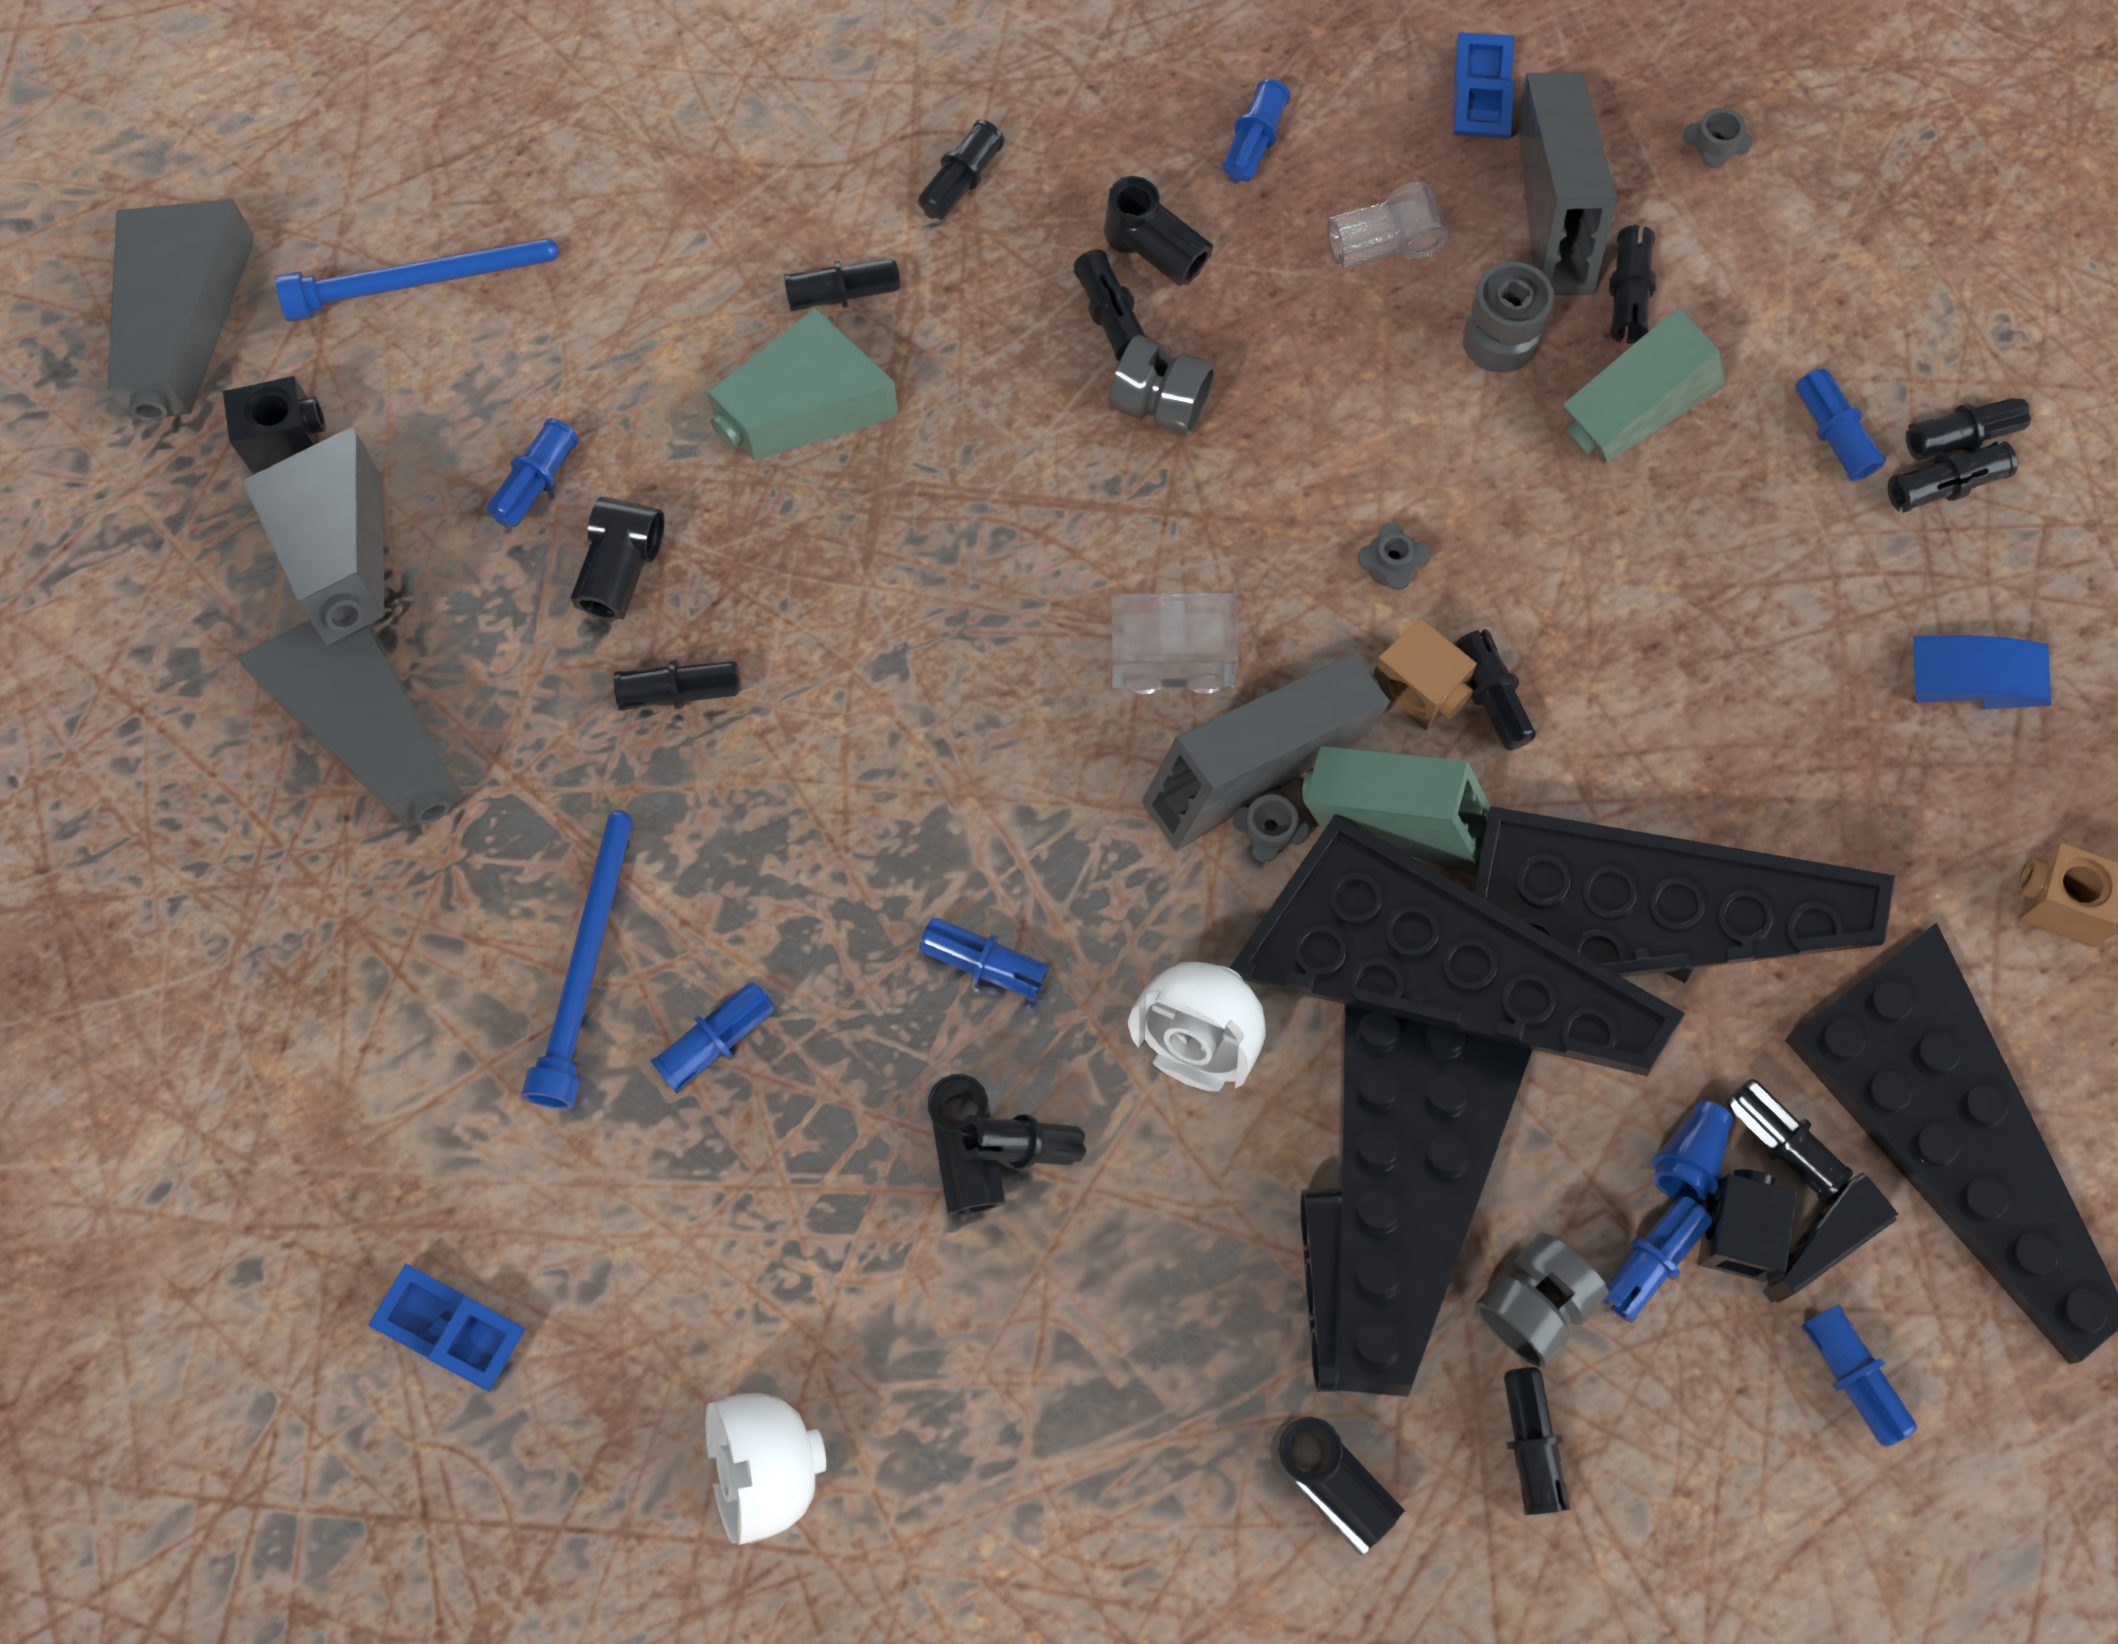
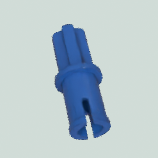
M1274 79L1261 80L1257 85L1255 95L1246 113L1240 115L1234 124L1236 135L1222 163V170L1229 175L1231 182L1238 183L1239 180L1244 182L1251 181L1265 150L1271 148L1276 142L1278 134L1276 126L1284 107H1286L1290 99L1289 89L1280 81Z
M1814 369L1797 381L1796 391L1819 427L1816 436L1820 441H1828L1848 473L1849 480L1852 482L1859 481L1879 470L1885 464L1886 458L1883 454H1880L1860 422L1863 417L1862 411L1857 407L1851 408L1829 371Z
M554 418L547 419L523 455L514 456L511 460V473L487 505L488 514L504 527H517L542 491H551L554 487L555 480L553 476L571 450L579 443L578 435L564 422Z
M938 917L930 920L920 940L919 949L922 953L972 974V982L979 984L984 979L1021 995L1033 1003L1043 985L1038 982L1046 978L1050 967L1049 963H1042L998 944L999 937L994 934L987 939ZM1020 974H1023V975H1025V976H1027V977H1030V978H1032V979H1034V980H1036V981H1033V980H1031V979H1029V978H1026V977H1024V976H1022V975H1020Z
M754 982L748 983L705 1019L700 1015L696 1016L694 1020L697 1024L661 1054L651 1059L650 1062L673 1090L678 1093L682 1090L681 1088L720 1056L723 1055L728 1059L732 1055L728 1049L770 1016L775 1009L774 1004L759 985Z
M1688 1196L1678 1197L1644 1239L1636 1237L1630 1243L1634 1251L1607 1282L1606 1286L1609 1294L1603 1303L1605 1305H1608L1609 1302L1613 1303L1614 1305L1610 1310L1623 1320L1633 1323L1637 1318V1314L1667 1278L1675 1280L1680 1275L1677 1265L1712 1223V1218L1708 1211L1699 1202Z
M1840 1304L1801 1325V1328L1807 1333L1815 1347H1817L1838 1382L1833 1384L1835 1390L1838 1391L1844 1388L1879 1444L1884 1447L1893 1446L1911 1436L1917 1430L1914 1419L1880 1369V1367L1885 1365V1362L1882 1358L1875 1360L1853 1328Z

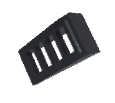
M1861 1172L1848 1180L1840 1190L1829 1198L1789 1252L1786 1272L1768 1281V1285L1763 1290V1293L1771 1303L1774 1301L1779 1303L1798 1293L1897 1220L1898 1212L1865 1173Z

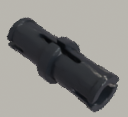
M1639 225L1627 226L1618 233L1616 270L1612 273V277L1609 280V292L1614 297L1610 335L1614 340L1621 342L1623 339V327L1628 326L1626 343L1629 344L1636 343L1649 332V298L1653 295V291L1656 290L1657 281L1655 273L1651 271L1655 234L1653 230L1645 226L1642 231V243H1638Z
M1099 249L1090 250L1076 259L1073 264V271L1076 277L1079 278L1090 301L1088 311L1093 322L1103 327L1115 351V357L1120 362L1134 336L1141 335L1146 338L1148 336L1145 335L1133 311L1135 305L1134 298L1128 288L1120 285L1108 261L1106 252Z
M1999 440L1991 445L1961 455L1957 452L1939 455L1935 459L1934 464L1901 475H1893L1887 484L1889 499L1897 511L1905 513L1913 508L1942 498H1946L1949 501L1964 498L1970 494L1972 488L2002 478L2007 479L2015 475L2018 465L2016 453L2008 442Z

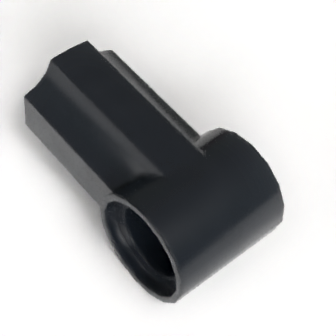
M1128 176L1116 181L1109 191L1104 226L1106 241L1120 252L1138 253L1179 287L1183 284L1188 285L1200 274L1203 266L1211 257L1213 244L1159 203L1160 196L1158 190L1149 180L1138 176Z
M605 496L600 497L596 501L588 524L589 550L570 598L575 608L603 621L613 622L616 619L625 618L645 562L650 563L654 561L662 544L665 518L661 509Z
M951 1074L941 1078L933 1086L928 1096V1111L932 1120L947 1214L949 1216L968 1215L1006 1205L999 1161L967 1160L959 1151V1128L977 1131V1128L965 1127L963 1124L953 1125L946 1122L941 1116L944 1103L950 1097L967 1095L978 1103L976 1115L991 1118L989 1100L984 1087L975 1078L966 1074Z
M1310 1416L1289 1421L1280 1427L1272 1438L1270 1454L1272 1464L1279 1475L1292 1482L1359 1555H1363L1373 1545L1378 1543L1394 1527L1400 1516L1405 1512L1398 1502L1341 1443V1438L1334 1427L1325 1420ZM1300 1430L1311 1432L1317 1436L1322 1444V1461L1311 1472L1301 1471L1293 1464L1289 1456L1290 1440Z

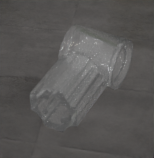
M1421 181L1409 182L1398 187L1385 198L1383 203L1329 217L1327 224L1331 254L1336 265H1341L1342 268L1397 253H1402L1403 257L1407 260L1425 259L1439 252L1451 237L1450 230L1431 187L1426 182Z

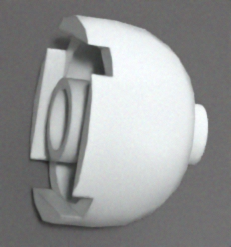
M1205 962L1180 963L1155 976L1138 998L1127 1021L1131 1038L1139 1048L1145 1039L1148 1045L1158 1053L1152 1062L1157 1068L1185 1085L1206 1091H1220L1225 1082L1235 1081V1088L1242 1086L1260 1054L1266 1037L1263 1007L1249 985L1234 970Z
M738 1394L709 1403L706 1408L705 1419L708 1459L716 1458L720 1484L713 1483L721 1520L732 1544L737 1543L738 1546L762 1541L786 1531L806 1513L814 1497L815 1474L825 1472L826 1455L818 1429L806 1431L804 1423L795 1409L782 1399L767 1394Z

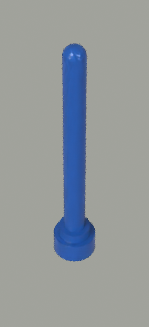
M540 239L322 280H316L314 275L304 277L301 271L277 275L275 281L283 313L288 322L313 318V312L323 310L324 303L551 262L557 258L559 249L553 240Z
M623 810L612 812L606 822L545 1057H538L536 1066L528 1068L521 1097L540 1106L572 1109L575 1104L580 1080L575 1076L577 1066L571 1063L632 828V818Z

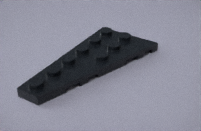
M1490 806L1474 893L1620 977H1629L1880 946L1886 941L1896 875Z
M1336 814L1230 966V969L1238 973L1244 981L1647 1077L1685 1015L1684 1012Z
M1936 922L1795 1032L1786 1042L2069 1364L2082 1362L2118 1331V1291Z
M1349 1005L1344 1006L1341 1030L1335 1390L1409 1396L1533 1049Z

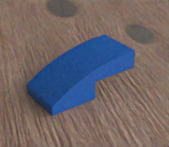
M1459 32L1456 40L1454 63L1453 135L1510 138L1515 80H1511L1514 36Z
M1943 635L1913 637L1916 703L1983 699V709L2051 706L2048 644L1990 636Z
M406 1263L368 1324L369 1327L418 1352L430 1361L490 1392L526 1328Z

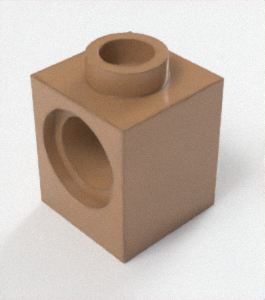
M1419 616L1378 657L1373 676L1379 682L1387 698L1427 730L1442 714L1450 720L1468 702L1474 692L1468 687L1477 663Z
M2062 842L2039 860L2033 858L2029 861L2018 884V894L2025 896L2019 920L2092 947L2098 946L2118 932V862ZM2063 884L2068 885L2077 893L2080 902L2067 894Z

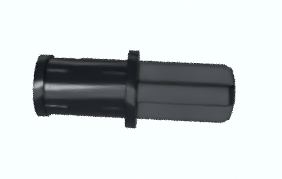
M977 120L956 150L944 154L941 159V169L918 197V205L924 210L928 218L932 220L935 218L945 219L968 189H975L981 182L980 173L996 152L1000 151L1005 142L1002 133L995 125L986 120Z
M839 260L834 261L835 267L784 274L791 312L842 303V307L846 308L848 307L847 299L895 292L901 286L898 265L894 260L841 268Z
M2010 398L1977 408L1970 404L1958 406L1954 413L1909 424L1908 428L1910 430H1907L1905 434L1907 448L1911 456L1918 461L1961 448L1968 452L1979 449L1983 441L2025 430L2031 423L2029 404L2022 398Z
M1483 629L1480 633L1479 630H1476L1461 637L1454 645L1477 663L1470 679V684L1474 690L1471 696L1473 703L1484 706L1501 743L1507 750H1516L1529 744L1535 739L1536 733L1515 692L1519 686V679L1517 675L1508 672L1497 651L1498 649L1490 631Z
M672 660L667 667L615 671L613 678L615 699L619 711L672 704L675 709H683L684 702L732 697L741 691L740 671L737 663L733 661L680 667L677 660Z
M1750 1079L1745 1081L1730 1095L1727 1100L1728 1108L1770 1148L1767 1155L1772 1160L1780 1158L1817 1194L1816 1196L1821 1201H1825L1834 1195L1851 1178L1853 1171L1848 1166H1845L1809 1131L1812 1124L1806 1118L1799 1121L1758 1080Z
M1027 1114L1017 1115L1012 1120L968 1115L962 1121L965 1127L977 1128V1131L960 1128L958 1131V1148L965 1159L1008 1161L1013 1167L1018 1169H1028L1034 1163L1070 1165L1074 1161L1080 1162L1083 1160L1087 1151L1084 1146L1085 1133L1079 1127L1038 1123L1036 1118Z
M1536 1367L1511 1369L1505 1372L1504 1382L1515 1440L1506 1442L1507 1449H1514L1521 1483L1524 1515L1570 1510L1571 1507L1563 1479L1558 1443H1563L1564 1439L1563 1435H1553L1542 1372Z

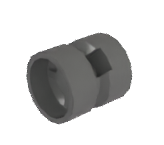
M1508 261L1494 265L1481 277L1463 331V346L1467 355L1478 366L1491 372L1507 373L1519 370L1531 361L1539 345L1543 328L1554 302V290L1551 283L1538 268L1523 262Z
M1136 335L1128 344L1117 368L1111 387L1109 406L1139 419H1142L1149 413L1153 414L1157 426L1188 437L1194 430L1207 402L1216 366L1212 362L1185 352L1177 358H1173L1167 345L1141 335Z
M1538 1233L1514 1260L1513 1267L1516 1275L1514 1277L1500 1275L1475 1303V1309L1486 1326L1514 1353L1536 1367L1545 1368L1569 1341L1571 1335L1568 1324L1583 1325L1608 1297L1609 1291L1599 1274L1571 1247L1549 1234Z

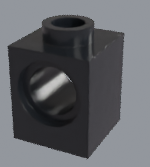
M295 376L223 391L229 441L251 472L266 469L319 443L318 433L326 431L325 418L318 399L315 396L307 397Z
M1738 1169L1733 1172V1175L1727 1174L1721 1178L1718 1190L1714 1194L1708 1195L1706 1210L1712 1218V1223L1701 1237L1697 1265L1761 1282H1767L1785 1273L1797 1191L1776 1186L1775 1177L1755 1170Z

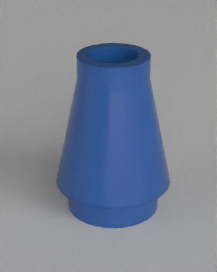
M1701 1100L1696 1102L1691 1114L1656 1154L1652 1161L1655 1169L1652 1180L1662 1193L1674 1200L1685 1195L1702 1204L1707 1195L1714 1194L1718 1190L1728 1133L1734 1121L1732 1114L1726 1108L1711 1101Z

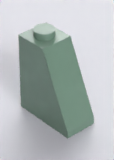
M1677 307L1563 404L1571 422L1564 428L1565 431L1587 456L1596 449L1604 460L1609 463L1725 386L1719 349L1684 311Z
M816 308L707 392L714 413V417L710 422L715 432L729 447L734 448L739 445L754 460L892 419L899 413L894 380Z
M1320 746L1314 768L1309 769L1305 775L1302 795L1304 804L1323 831L1336 814L1408 856L1477 875L1491 804L1468 761Z

